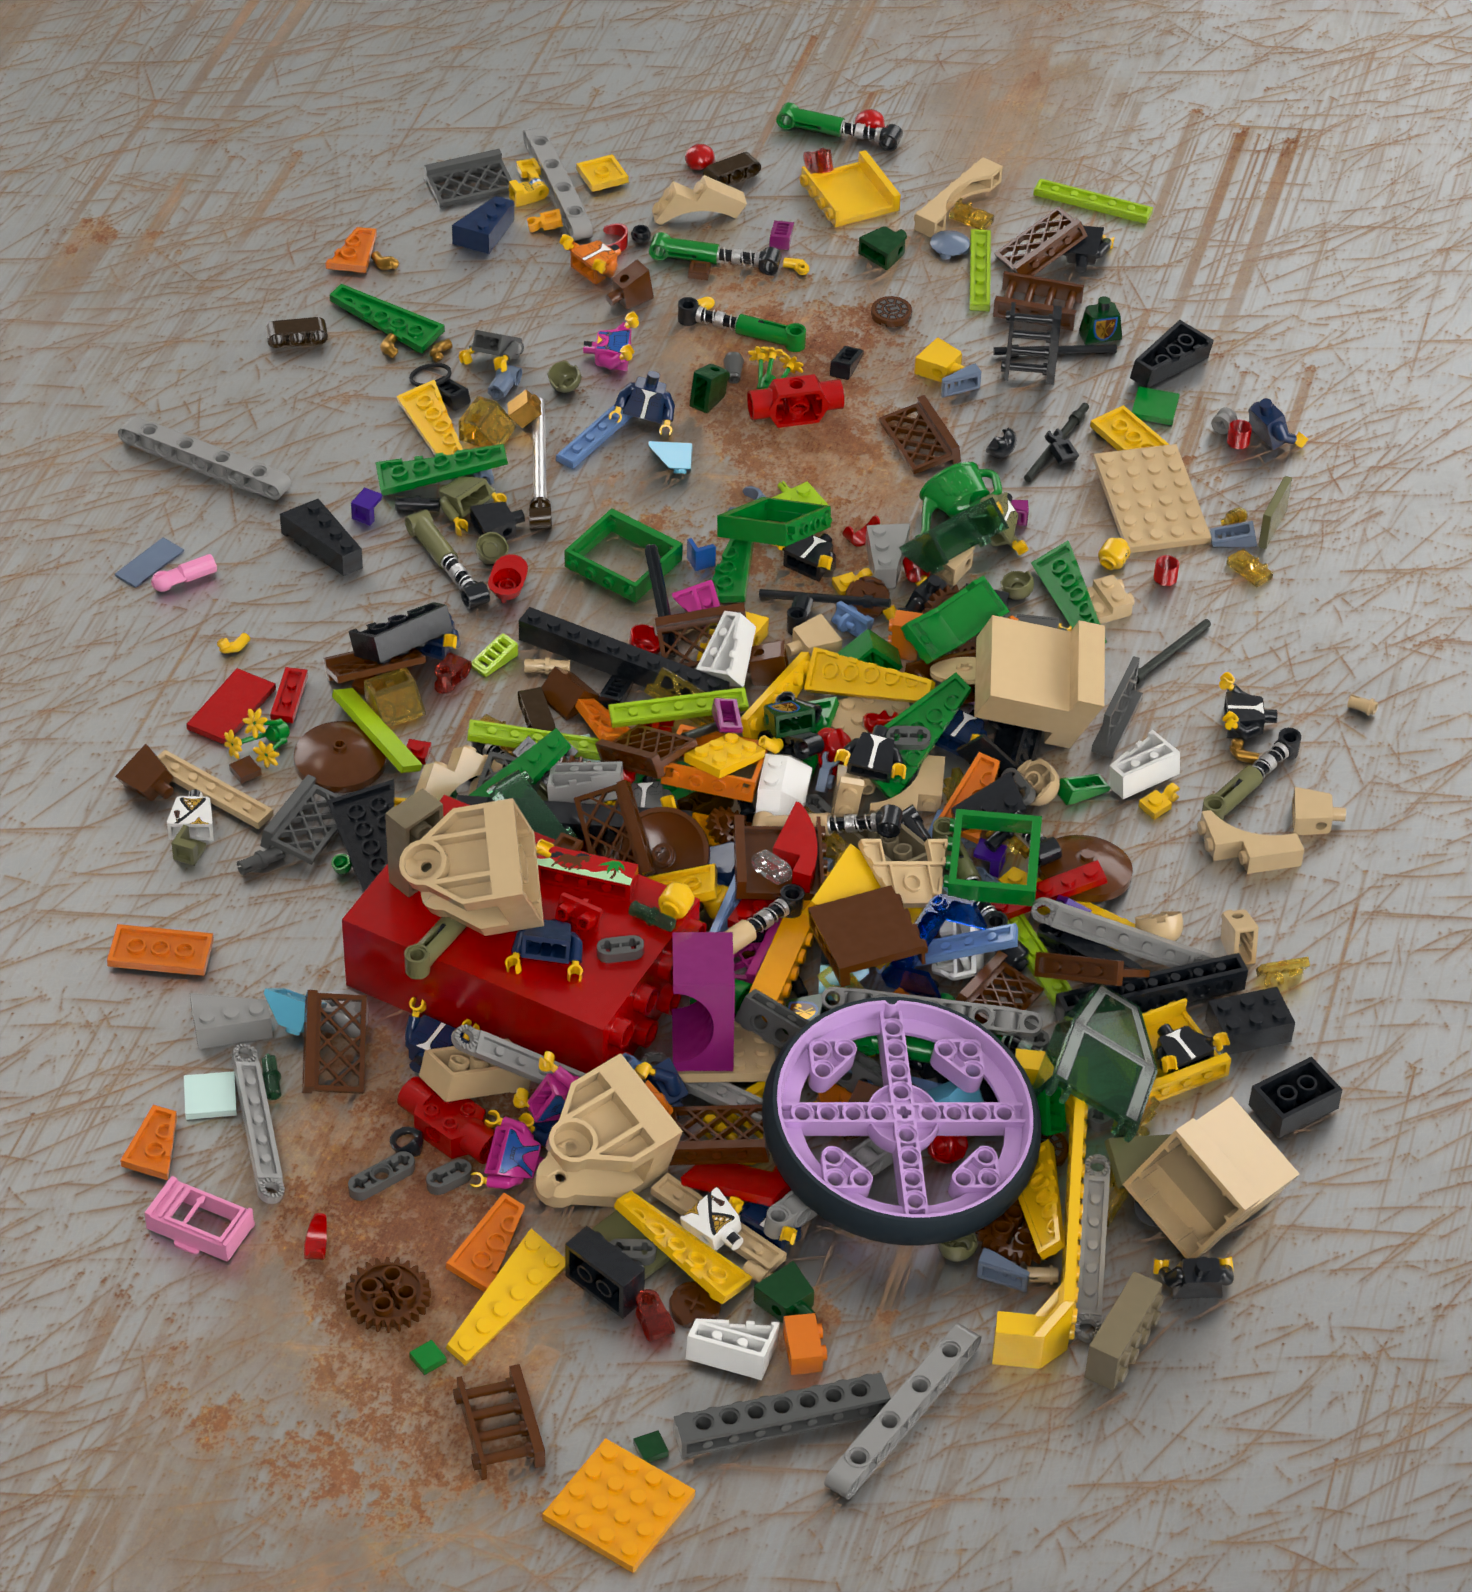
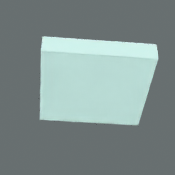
M234 1071L184 1075L186 1120L237 1116Z

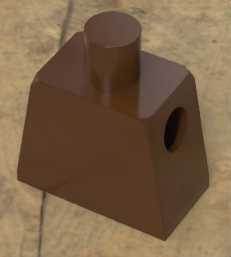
M635 260L612 278L613 291L605 296L611 306L619 302L625 309H631L653 299L654 295L649 269L639 260Z
M785 640L752 646L747 673L751 674L753 685L770 686L788 667L789 661Z
M147 744L115 776L126 788L149 801H153L158 795L168 799L174 792V788L169 785L174 778L173 775Z

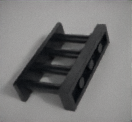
M1011 302V310L1006 311L1005 322L1009 323L1006 360L1002 359L1001 372H1005L1004 381H1008L1010 370L1042 373V375L1046 376V384L1054 385L1062 306L1054 305L1053 314L1046 316L1015 313L1016 302ZM1014 321L1048 324L1051 330H1047V332L1014 330ZM1012 338L1044 340L1050 344L1049 347L1045 346V349L1012 346ZM1011 354L1039 356L1048 359V363H1043V365L1010 362Z

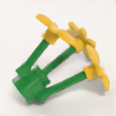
M756 346L755 351H748V354L752 355L749 360H757L759 364L757 389L768 388L773 379H776L771 374L776 356L781 357L779 360L785 363L783 368L786 370L781 378H786L789 372L793 374L796 371L803 373L801 368L803 363L796 362V356L791 358L782 349L775 350L774 347L769 348L765 346L760 349V347ZM767 361L769 362L767 372L763 377V363Z
M260 708L255 713L252 709H248L249 718H243L242 721L248 724L245 733L252 732L253 736L240 739L238 736L234 737L232 729L229 730V734L225 732L224 736L227 742L224 743V746L229 748V756L234 755L236 759H239L238 752L242 751V744L266 737L269 741L276 743L274 745L269 743L266 747L260 740L258 743L259 748H253V751L259 755L256 761L261 762L264 760L266 768L270 767V763L278 766L275 758L280 754L275 750L288 742L286 739L290 734L288 725L281 718L268 720L266 717H261Z

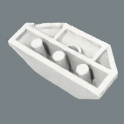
M766 753L758 785L756 813L766 811L773 815H789L795 802H800L804 807L812 767L792 755Z
M975 901L951 905L947 910L948 913L942 918V924L940 925L941 937L982 930ZM984 953L932 963V972L953 981L974 977L984 967Z

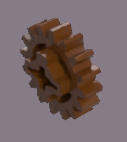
M720 806L718 810L715 808L708 816L705 827L711 830L709 836L716 838L714 840L715 843L734 842V815H741L738 810L732 812L730 807L725 810ZM744 816V826H752L751 822H746L747 817Z

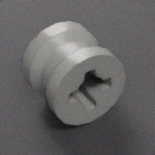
M1223 407L1212 419L1211 425L1217 433L1227 434L1229 424L1238 418L1232 409Z

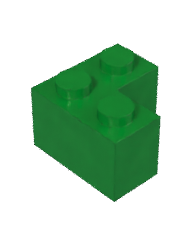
M870 629L865 630L838 652L839 655L853 657L867 663H874L884 668H892L898 671L903 668L898 648Z

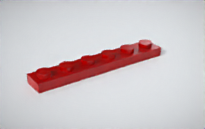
M1096 860L1037 882L1035 900L1046 897L1056 901L1058 895L1071 897L1106 884L1107 878L1099 861ZM990 903L995 906L997 911L1004 913L1008 920L1030 912L1032 906Z

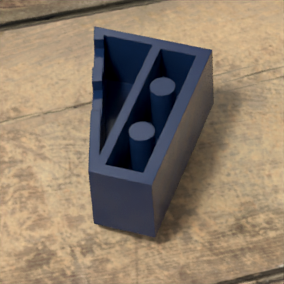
M495 196L452 224V244L490 254L514 221V201Z

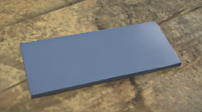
M163 537L114 575L137 588L154 573L183 553L184 549Z

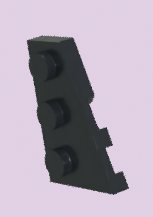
M1011 771L951 808L953 818H955L956 809L1014 814L1016 810H1020L1023 814H1026L1025 804ZM962 828L961 831H965V830H969V829H968V828Z

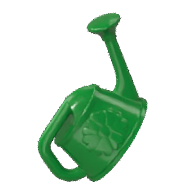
M969 461L954 464L934 475L925 483L919 494L920 499L923 501L922 525L920 534L913 539V546L917 550L923 551V549L937 543L935 537L930 535L929 532L931 516L937 508L950 517L967 516L978 510L981 506L980 500L990 495L983 482V477L992 480L994 491L991 494L1000 495L1002 493V485L999 475L990 469H979L976 463Z

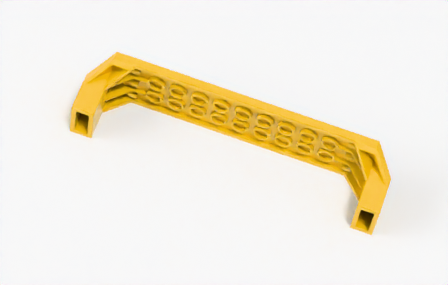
M1016 1048L1015 1057L1025 1070L1032 1085H1065L1066 1122L1069 1124L1064 1214L1066 1247L1062 1249L1061 1284L1035 1315L997 1311L992 1364L1040 1369L1067 1351L1069 1340H1074L1078 1308H1076L1079 1292L1077 1282L1079 1281L1080 1272L1078 1263L1081 1252V1245L1079 1244L1082 1233L1081 1220L1083 1213V1204L1080 1199H1083L1084 1184L1081 1179H1084L1085 1164L1082 1159H1085L1086 1144L1083 1139H1086L1087 1124L1084 1119L1087 1120L1088 1104L1085 1100H1088L1089 1085H1086L1087 1058L1076 1057L1067 1081L1056 1074L1063 1053Z

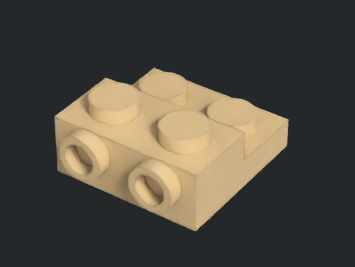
M1113 574L1094 579L1093 586L1087 588L1100 624L1132 615L1134 597L1131 593L1125 592L1123 581L1116 579Z

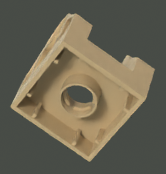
M513 798L453 808L420 840L412 842L403 850L399 861L401 874L412 888L421 892L423 904L432 914L439 917H450L484 936L544 926L535 835ZM429 863L432 865V868L427 872L422 871L424 864Z
M621 1053L571 1083L560 1118L552 1127L546 1142L547 1156L539 1164L533 1180V1188L537 1198L548 1206L554 1208H563L569 1205L614 1207L616 1200L630 1190L638 1194L658 1182L667 1172L683 1131ZM561 1174L565 1177V1180L559 1182L555 1179V1175Z

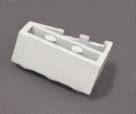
M724 611L696 670L730 682V686L744 687L756 626L741 613Z
M1151 730L1144 741L1139 740L1131 752L1126 751L1109 766L1110 789L1122 799H1125L1179 775L1180 752L1154 730Z
M695 1319L687 1336L685 1359L762 1380L777 1347L780 1322H771V1326L755 1325V1321H746L745 1325L729 1324V1320Z

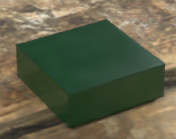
M659 1430L633 1438L635 1449L639 1457L644 1461L650 1463L669 1456V1451Z

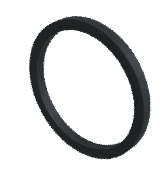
M443 363L422 365L411 372L409 376L410 382L416 387L423 385V383L415 382L413 377L419 371L426 368L441 367L448 371L443 379L436 381L437 386L441 385L451 377V368Z

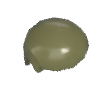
M566 360L552 365L547 373L552 387L561 393L574 391L582 379L578 367L570 365Z
M487 532L481 535L475 546V552L479 560L488 565H494L496 560L507 555L509 545L505 538L497 532Z
M1011 571L1004 575L1002 581H1000L1001 589L1009 593L1010 599L1022 600L1032 593L1034 578L1029 571Z
M974 1233L938 1244V1249L943 1257L952 1262L968 1259L976 1252L978 1247L977 1237Z

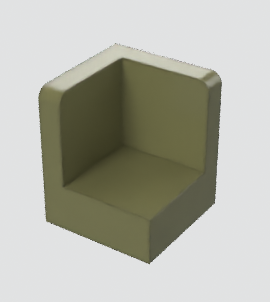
M187 825L182 826L171 843L173 859L195 866L207 848L206 843L190 838L189 826Z

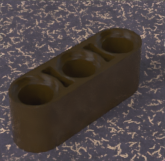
M743 152L710 164L704 169L703 176L705 175L731 186L756 176L761 170V164L749 152Z
M321 317L276 320L269 322L266 326L267 341L272 348L320 345L328 340L326 322Z
M537 687L518 691V702L527 728L553 731L556 728L542 688Z
M695 791L677 800L676 809L710 815L715 808L718 810L720 806L725 810L728 807H733L734 799Z

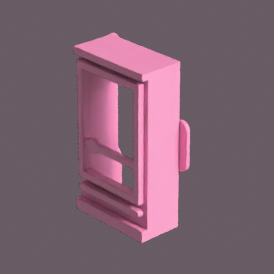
M173 1176L170 1177L144 1212L146 1228L173 1239L175 1247L192 1254H198L202 1251L226 1262L229 1261L249 1231L255 1226L252 1208L246 1209L177 1181V1178ZM182 1202L193 1206L183 1222L171 1218ZM198 1207L231 1221L221 1237L187 1224Z

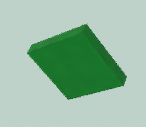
M1138 387L1132 413L1143 421L1173 425L1180 394Z

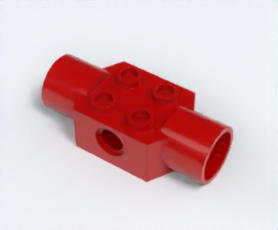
M815 374L773 379L768 388L749 390L747 392V406L751 420L771 418L777 428L819 423L826 411L843 409L845 403L843 385L840 379L820 382Z
M419 1076L409 1079L400 1090L397 1103L414 1116V1128L421 1130L423 1139L451 1159L469 1155L479 1163L486 1164L495 1129L486 1126L484 1123L486 1120V1110L471 1099L445 1102Z

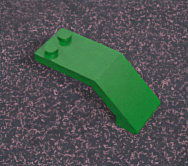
M982 576L972 581L968 586L938 607L911 620L900 629L903 631L905 638L917 650L919 657L928 665L961 647L978 635L992 615L1004 617L1010 611L986 578Z

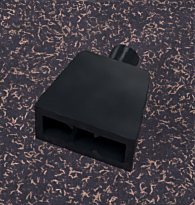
M505 502L470 506V521L478 537L487 532H497L507 541L516 536V524L525 522L522 509L511 512Z

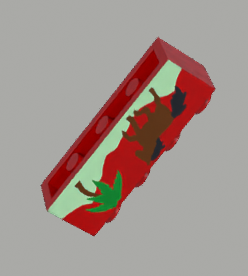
M558 846L549 849L548 852L551 853L549 858L540 854L537 858L539 882L630 902L638 883V864Z

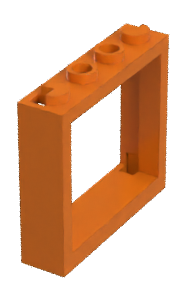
M680 724L676 734L681 735L683 732L698 727ZM716 731L695 738L698 744L696 747L702 746L727 733ZM739 736L747 741L755 742L759 746V740ZM679 758L663 767L666 775L661 777L660 784L752 803L758 789L764 758L752 763L757 765L752 779L733 775H726L719 779L698 768L677 764ZM743 784H749V787H743Z

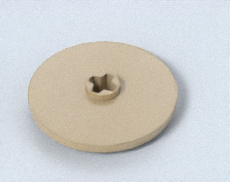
M956 657L939 661L931 666L930 676L939 682H943L957 672L967 684H975L976 657Z

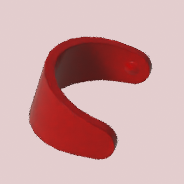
M614 223L603 228L605 234L622 237L617 242L606 246L610 247L616 244L621 252L627 248L628 228L626 225Z
M876 515L872 516L870 521L855 533L851 526H847L842 535L854 546H863L866 544L867 525H880V519Z
M316 1213L312 1217L307 1230L304 1258L324 1260L327 1245V1217L323 1213Z

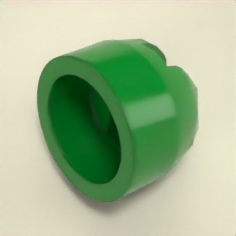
M337 854L331 861V865L337 874L344 875L351 870V861L346 854Z

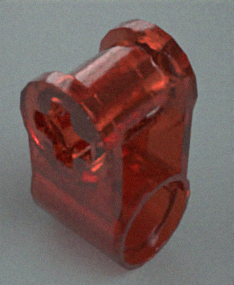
M823 147L815 152H804L803 160L807 169L817 173H827L834 170L830 149Z
M449 652L439 665L435 667L434 672L437 677L434 683L435 690L442 694L451 693L469 675L472 662Z
M651 1289L640 1291L636 1298L638 1306L636 1308V1317L642 1326L648 1342L675 1334L672 1317L662 1303L659 1294Z

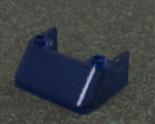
M938 894L932 897L913 923L917 924L920 938L925 939L927 946L930 945L945 920L983 930L987 928V924L975 901L946 894ZM917 955L889 962L882 970L881 977L887 987L893 989L900 987L912 994L942 998L930 973L914 969L919 962Z

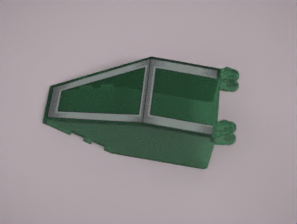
M1096 984L1055 1026L1033 1085L1036 1098L1044 1090L1045 1094L1051 1096L1055 1093L1058 1086L1062 1088L1059 1098L1060 1103L1064 1104L1070 1094L1085 1101V1103L1114 1119L1111 1133L1114 1134L1113 1138L1124 1137V1140L1129 1143L1139 1129L1158 1072L1141 1008L1106 986Z

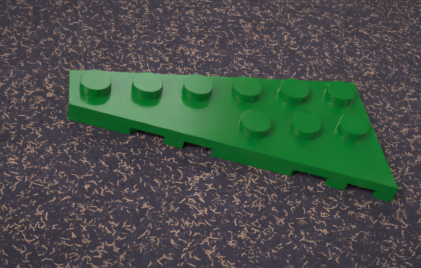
M957 672L884 726L887 728V731L893 726H922L927 728L931 735L930 745L924 750H899L906 766L905 779H902L900 775H895L894 778H891L890 783L871 779L888 799L900 794L971 693V687ZM895 734L894 741H899V734ZM918 735V742H922L923 735Z

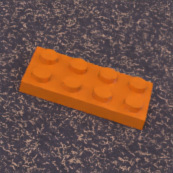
M117 924L107 958V966L204 976L214 942L213 933Z

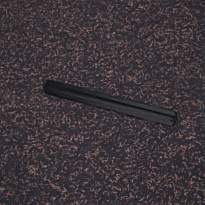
M648 544L645 548V555L658 617L671 615L658 548L655 544ZM673 633L662 634L663 641L672 646L676 640V635ZM671 652L668 657H676L677 655Z

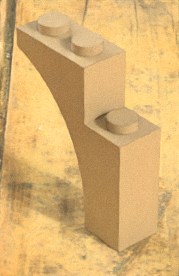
M704 175L695 184L694 189L673 181L669 188L667 187L664 190L660 200L654 204L652 213L655 223L660 225L679 215L696 211L718 212L736 219L747 203L744 192Z
M468 745L454 748L448 765L439 761L424 765L415 793L424 789L437 800H440L443 795L450 796L465 781L475 776H481L488 755H481L476 752L477 750L474 747ZM494 759L491 766L492 771L496 772L502 769L503 765Z
M927 755L912 784L903 792L890 799L870 803L869 814L888 804L898 806L902 811L913 804L917 811L937 812L938 809H941L945 757Z
M838 764L834 781L832 818H834V815L837 818L844 817V814H858L864 787V780H861L858 775L846 773L848 766L845 767L841 764Z
M1211 810L1202 811L1201 819L1197 823L1199 835H1203L1205 850L1210 852L1213 861L1238 857L1240 864L1244 865L1247 874L1302 865L1304 848L1297 833L1287 835L1251 833L1224 822Z

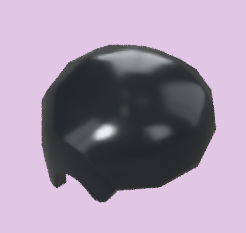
M1009 427L1007 430H1002L1004 433L1003 437L996 436L993 438L986 449V453L995 458L1003 459L1013 452L1017 439L1016 433Z

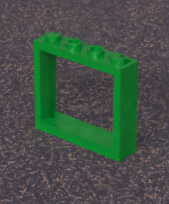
M761 497L717 515V537L786 547L830 528L832 523L831 506Z
M611 508L564 550L566 568L636 603L652 588L649 570L636 582H633L584 556L607 535L614 532L644 548L648 544H655L659 555L662 556L660 563L664 577L682 560L683 543Z
M956 809L955 818H950L949 832H954L953 837H948L947 851H952V854L946 857L945 870H950V874H945L944 887H948L947 899L1032 906L1036 895L1042 816ZM961 829L1031 834L1027 885L957 879Z

